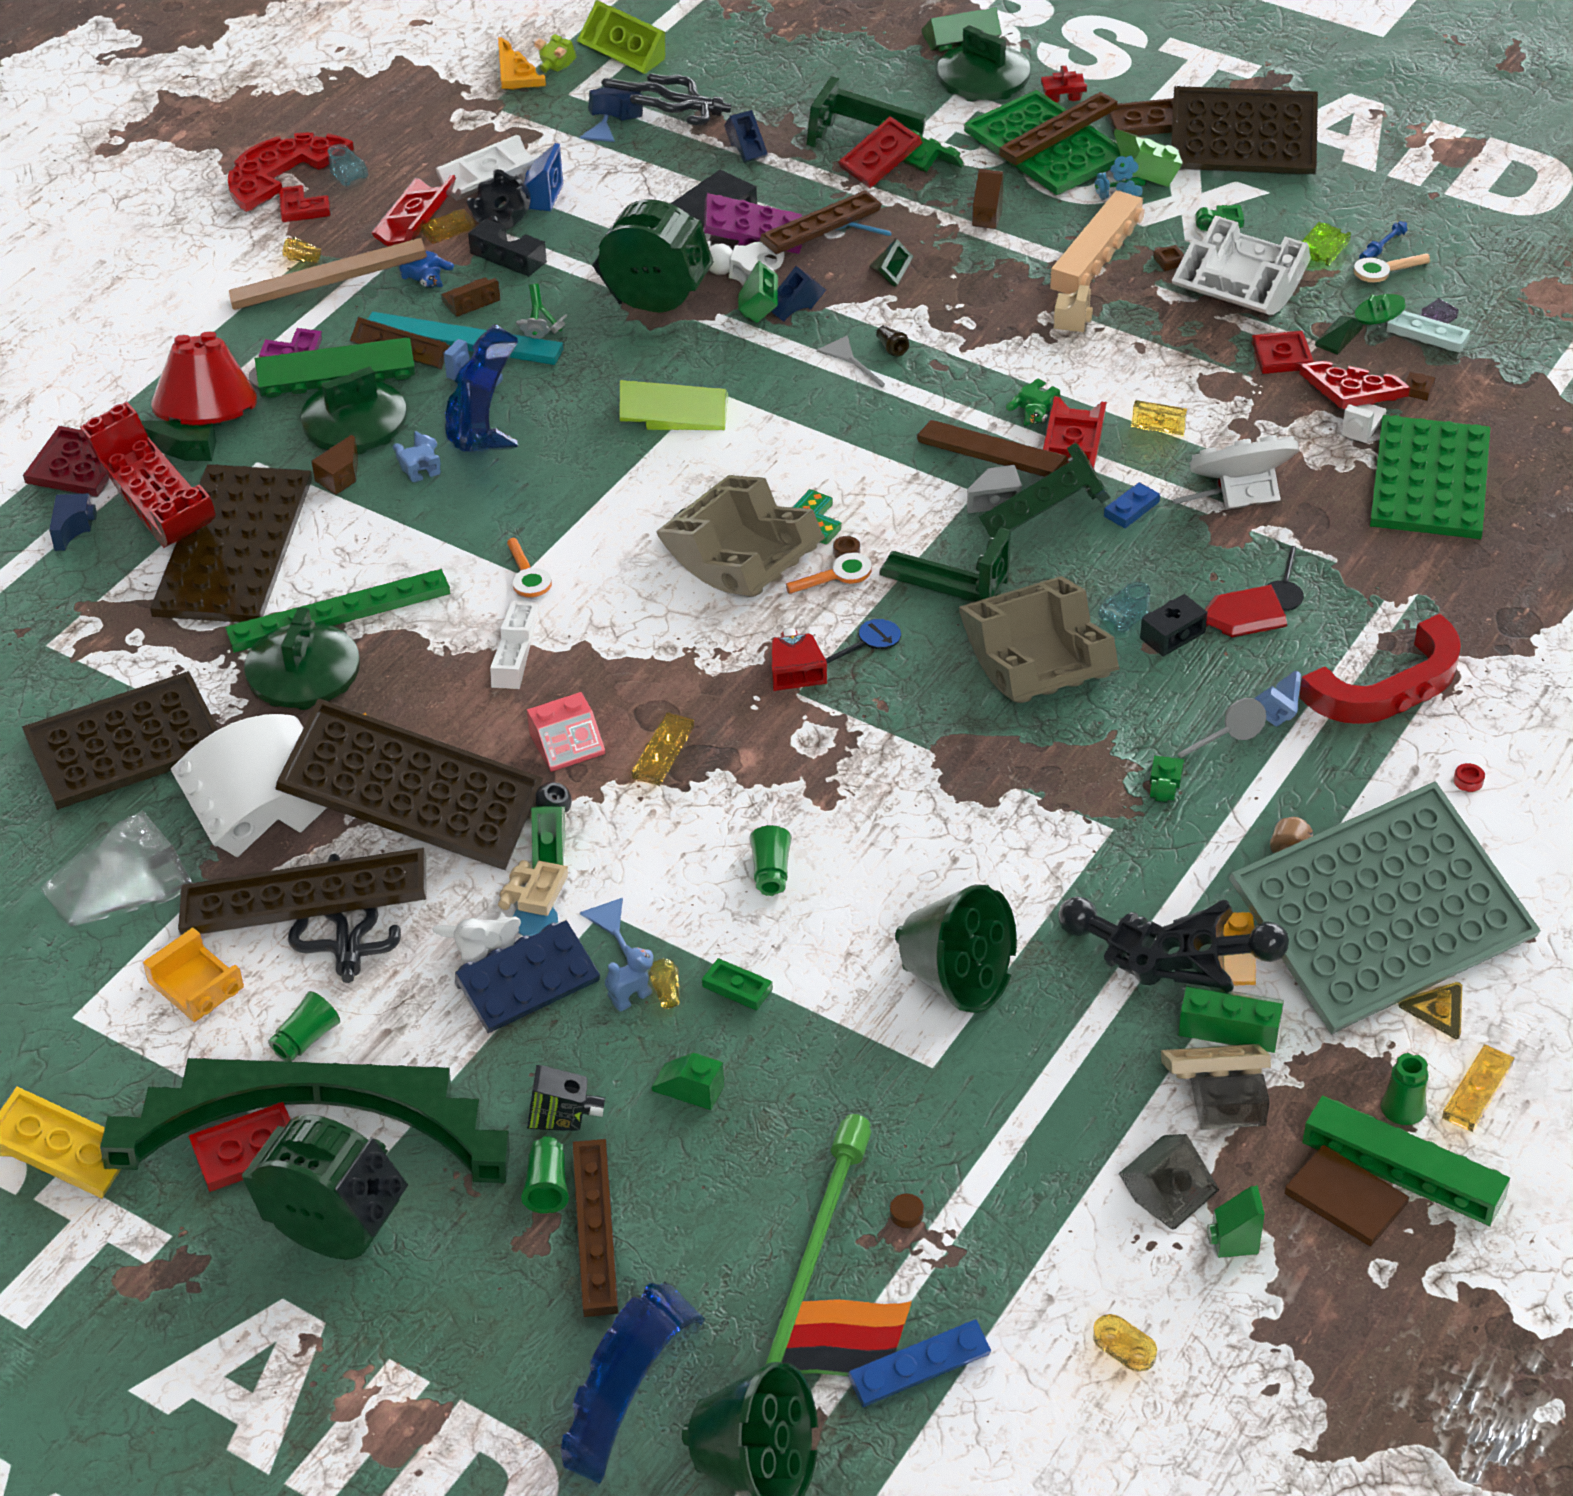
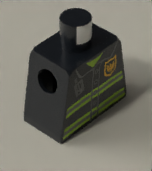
M536 1065L527 1129L578 1131L581 1128L583 1114L603 1116L605 1097L586 1095L588 1079L585 1076L543 1065Z

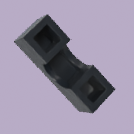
M485 219L468 233L471 254L530 277L547 262L545 241L524 234L518 240L507 241L506 226L492 220Z

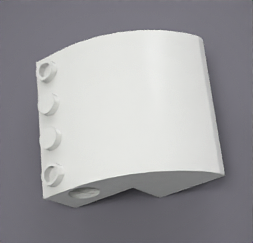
M1215 216L1203 241L1192 239L1172 279V284L1273 315L1285 306L1297 288L1311 259L1308 243L1284 237L1281 245L1248 236L1240 233L1238 222Z
M269 714L249 717L231 723L200 741L171 768L173 775L212 844L219 846L235 857L241 855L278 819L301 833L326 809L324 806L275 790L276 782L303 730V726L295 716Z

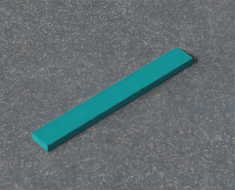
M372 312L367 319L442 341L450 346L460 339L467 342L468 351L551 365L557 363L564 350L563 342L379 312Z

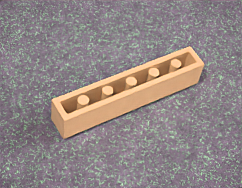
M1116 190L1051 268L1050 289L1065 294H1072L1078 290L1079 285L1089 286L1094 276L1099 275L1103 265L1111 260L1115 250L1120 249L1124 239L1132 234L1137 223L1142 222L1145 210L1142 208L1143 198Z

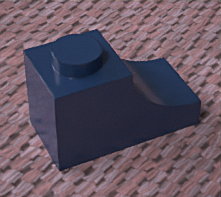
M605 87L589 90L588 111L591 115L607 114L615 116L621 121L642 117L643 105L633 104L630 101L631 95L642 94L640 92Z
M750 110L731 115L724 124L731 146L736 147L743 162L747 163L765 158L768 153L753 111Z
M795 266L778 287V306L771 312L784 322L791 314L800 309L809 308L811 310L825 293L826 289L806 272Z
M89 493L56 495L49 529L54 551H65L67 545L74 537L83 532H91L92 520H96L97 510L96 505L91 504Z

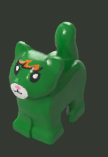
M1037 378L1031 384L1019 390L1012 401L1006 404V410L1013 411L1020 406L1025 410L1024 426L1039 424L1047 419V413L1052 409L1054 396L1060 397V390L1054 386H1051L1045 392L1039 390L1040 387L1046 385V382Z

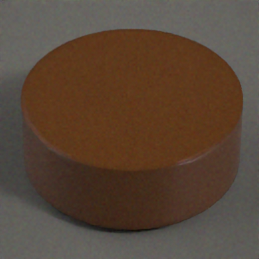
M842 536L833 542V555L836 559L847 553L860 554V542L852 536Z
M909 1193L900 1194L891 1201L890 1218L895 1225L901 1228H912L919 1225L923 1220L924 1205L922 1200L916 1195Z

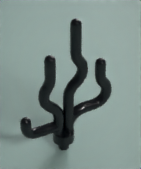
M648 74V82L640 83L604 78L601 81L602 86L605 88L631 92L651 91L669 101L678 102L676 104L667 103L658 98L634 94L630 97V101L633 104L655 107L668 113H680L685 110L700 111L701 116L690 115L687 117L686 121L690 125L703 126L709 123L710 114L721 116L722 112H731L732 105L730 103H723L722 97L713 96V98H708L700 95L697 92L696 83L691 78L683 75L664 76ZM662 85H684L688 88V94L672 92Z
M331 854L328 858V862L340 860L337 854ZM377 907L363 909L366 917L351 931L349 939V925L346 916L343 913H335L324 916L336 924V941L331 939L301 940L300 936L307 928L309 918L296 919V922L290 928L288 943L294 951L300 953H333L336 957V973L342 977L343 982L350 983L354 981V977L361 971V956L383 954L395 949L400 943L401 928L398 925H392L389 927V936L386 940L361 944L362 937L377 923L379 914Z

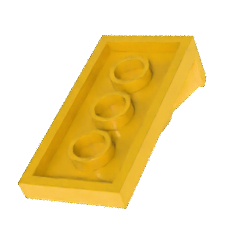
M18 1086L1 1108L0 1156L14 1157L101 1199L121 1171V1169H104L100 1146L105 1127Z

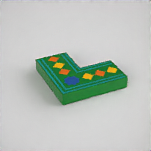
M809 489L796 502L793 508L813 509L821 532L825 537L820 542L828 545L842 530V524L837 520L824 516L833 505V498Z

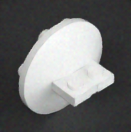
M1277 435L1262 437L1260 438L1261 441L1251 443V439L1235 441L1234 445L1227 446L1226 449L1216 451V448L1201 450L1199 454L1192 455L1190 462L1191 472L1220 479L1226 510L1247 507L1252 504L1261 505L1280 501L1275 468L1299 452V445L1294 440V436L1277 439Z

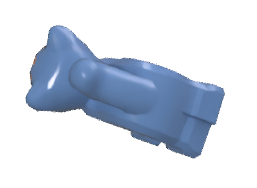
M415 431L414 447L404 449L401 444L396 443L393 445V450L396 452L400 467L408 475L411 482L423 480V476L418 473L420 470L426 469L430 477L441 473L440 458L434 452L437 447L435 438L419 434Z
M626 945L625 952L628 964L621 968L614 962L608 965L609 972L605 979V987L608 989V997L612 1000V1004L619 1011H624L631 1006L629 997L634 992H637L638 997L641 999L652 994V989L648 985L649 976L647 972L652 966L654 959L650 950H644L639 947L630 948Z

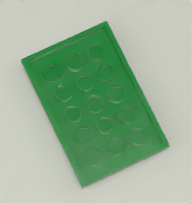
M1034 90L965 122L964 132L999 155V147L1061 114L1066 109L1038 90ZM1088 125L1018 165H1012L1057 196L1096 177L1098 173L1110 170L1115 165L1116 158L1121 156L1117 143Z
M1383 415L1370 527L1481 539L1484 522L1490 427L1478 424L1470 425L1451 421L1444 422L1424 418L1417 419L1397 415Z

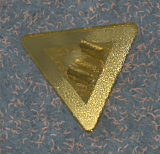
M1455 982L1413 995L1398 1002V1007L1453 1039L1460 1038L1462 1017L1461 983Z

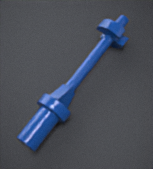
M1399 221L1397 224L1395 222L1392 225L1393 231L1380 242L1372 241L1369 243L1367 249L1359 255V259L1377 257L1382 253V247L1395 235L1400 236L1407 232V223Z

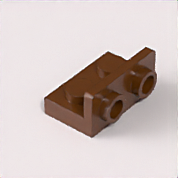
M486 277L477 279L469 284L441 294L442 302L455 317H459L500 301L499 282L496 278L490 280Z

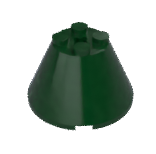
M974 884L911 913L903 926H899L895 932V941L899 944L903 969L906 972H911L961 1011L979 1013L989 1009L999 1000L1009 983L1011 974H1008L1007 970L1010 957L1016 956L1017 950L1015 919L1005 896L1000 891L990 888L989 885Z
M781 1362L768 1363L705 1399L697 1401L690 1421L683 1426L681 1435L683 1444L689 1448L692 1462L698 1473L706 1474L741 1496H804L811 1483L818 1451L811 1450L812 1428H818L817 1412L807 1380L794 1365Z

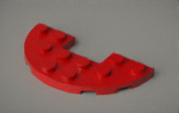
M314 132L294 133V138L281 140L280 136L263 141L246 150L234 161L235 166L228 173L230 195L241 209L248 212L279 194V191L282 189V183L275 179L277 176L292 169L301 162H305L318 170L325 168L328 164L354 150L353 141L332 134H327L326 137H315Z

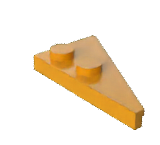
M498 37L501 88L515 90L518 88L546 86L545 76L537 74L535 66L529 63L519 51L514 52L508 40Z

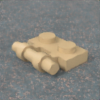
M521 860L518 866H515L509 874L510 881L503 886L499 894L498 906L503 910H508L511 904L518 901L519 911L548 916L568 877V866L538 861L535 869L530 868L529 862Z

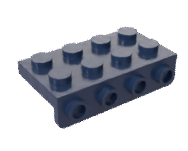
M565 920L559 924L551 923L545 926L541 932L531 937L529 935L523 936L516 940L512 946L503 950L501 948L495 949L480 961L475 963L471 961L463 964L455 972L454 983L457 989H462L489 1034L600 981V973L572 927Z

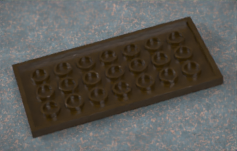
M207 464L199 484L211 497L216 518L209 524L176 541L150 607L152 617L237 623L263 617L312 482L311 471Z
M318 698L276 782L275 790L506 871L535 802V793L541 786L543 777Z

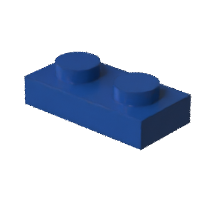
M1138 482L1104 508V517L1123 528H1127L1160 502V493Z

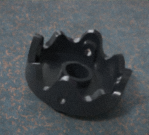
M496 169L493 171V178L491 180L479 183L477 198L467 199L468 207L479 224L485 219H489L506 226V230L521 221L530 205V192L517 175L513 177L503 170ZM506 202L503 207L499 208L501 203Z

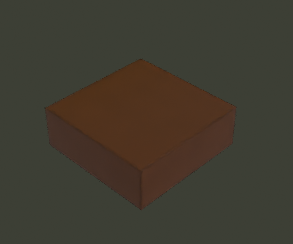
M1177 245L1157 249L1153 253V258L1164 271L1178 268L1184 257L1183 252Z

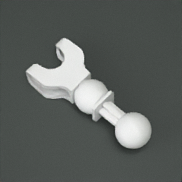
M707 241L714 261L709 269L710 272L716 275H725L729 272V278L738 280L742 286L757 262H762L774 272V270L780 268L785 257L784 252L776 255L761 242H754L746 246L735 245L734 250H732L725 244H714L711 246V241ZM768 254H772L776 257V259L768 258L765 256Z

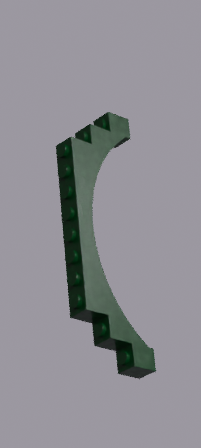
M187 1058L181 1088L148 1087L141 1117L107 1116L100 1146L104 1169L138 1170L141 1161L184 1133L233 1114L267 1108L284 1102V1105L323 1104L350 1107L398 1120L423 1132L454 1154L472 1173L473 1182L506 1183L510 1154L509 1131L495 1129L479 1130V1099L450 1098V1068Z

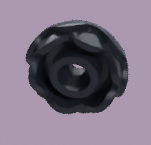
M545 783L535 793L537 807L565 806V812H568L571 808V794L560 783Z

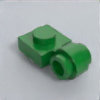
M1216 205V211L1202 207L1195 214L1196 226L1203 231H1208L1215 216L1238 222L1239 228L1244 226L1241 205Z
M1154 755L1150 776L1151 798H1156L1155 801L1168 803V800L1174 801L1176 788H1180L1184 759Z

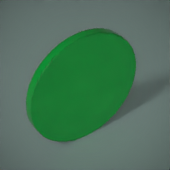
M1384 293L1378 296L1372 294L1368 300L1356 308L1355 317L1361 324H1381L1399 316L1405 310L1406 302L1398 294Z

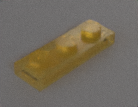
M1484 1044L1444 1108L1442 1119L1473 1132L1512 1068L1515 1057Z

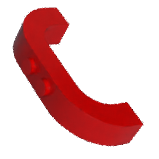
M1437 614L1417 624L1414 645L1427 656L1428 659L1368 686L1348 684L1337 678L1324 666L1302 676L1299 698L1318 714L1335 721L1351 724L1378 722L1400 712H1405L1409 708L1440 694L1452 683L1456 675L1461 644L1459 635L1453 625L1443 615Z

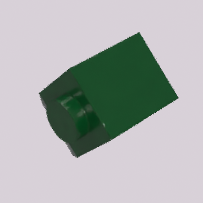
M181 420L141 421L148 437L163 454L184 461H212L217 441L213 424L187 425L181 424Z

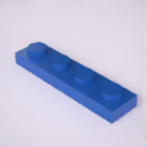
M977 1319L851 1370L848 1373V1377L863 1408L988 1356L992 1350Z

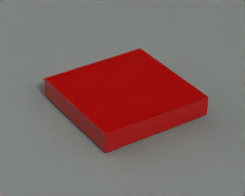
M1303 331L1252 335L1251 343L1262 374L1300 371L1301 364L1314 362Z

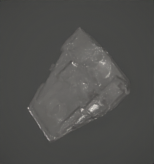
M140 811L107 827L40 888L68 925L72 927L109 917V912L127 908L128 912L137 910V905L156 900L157 904L167 902L181 895V886L183 884H190L192 881L173 845L144 811Z

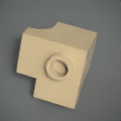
M1079 285L1078 290L1072 294H1058L1054 311V329L1084 332L1086 322L1091 323L1093 307H1090V286Z

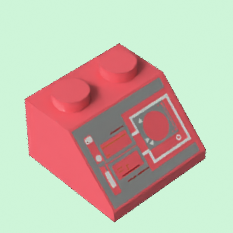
M582 692L527 709L530 736L550 772L605 754V748L593 711Z

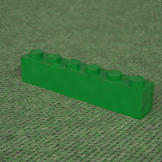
M410 337L254 358L260 395H266L269 398L278 397L281 393L287 392L302 394L309 389L318 388L320 390L322 389V383L348 376L369 366L374 371L375 380L379 382L390 378L405 380L415 375Z
M1322 1095L1305 1123L1303 1144L1316 1150L1325 1145L1371 1174L1491 1227L1506 1199L1511 1177L1502 1174L1498 1170L1476 1163L1466 1156L1444 1149L1434 1142L1414 1136L1402 1128L1382 1122L1372 1115L1359 1112L1340 1101L1332 1100Z

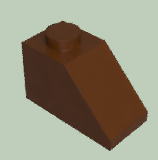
M979 168L973 201L972 226L997 228L1002 214L1003 171Z
M350 435L311 460L315 482L335 495L356 482L358 452L353 435Z

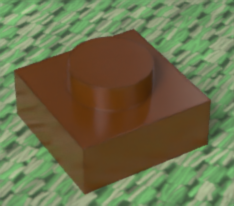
M1410 371L1405 381L1410 387L1409 397L1428 401L1434 388L1436 377Z

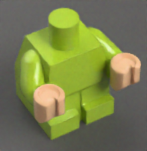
M553 34L548 44L540 38L534 43L535 47L539 49L540 59L543 62L539 66L541 71L546 73L549 69L558 72L568 67L577 58L571 40Z

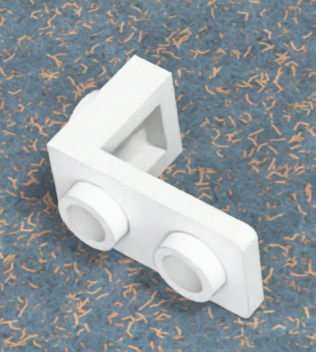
M1349 404L1344 413L1342 436L1367 443L1381 423L1383 415H1386V409L1372 404L1360 405L1359 407Z

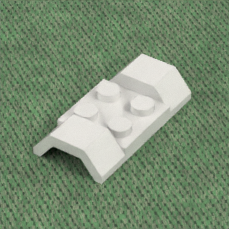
M515 135L436 168V172L442 185L450 175H455L456 181L450 195L457 201L476 193L479 183L493 178L494 170H503L514 177L530 170L534 160L541 154L532 157L525 150L520 136Z

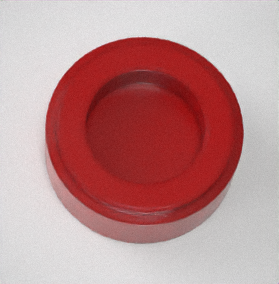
M1464 763L1455 769L1453 781L1459 789L1466 792H1475L1483 787L1485 772L1480 766Z

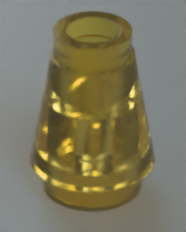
M295 236L293 238L287 237L282 254L290 261L318 263L321 256V248H317Z
M661 959L653 962L648 976L661 1002V1006L667 1009L676 1007L680 1003L679 968L670 959Z

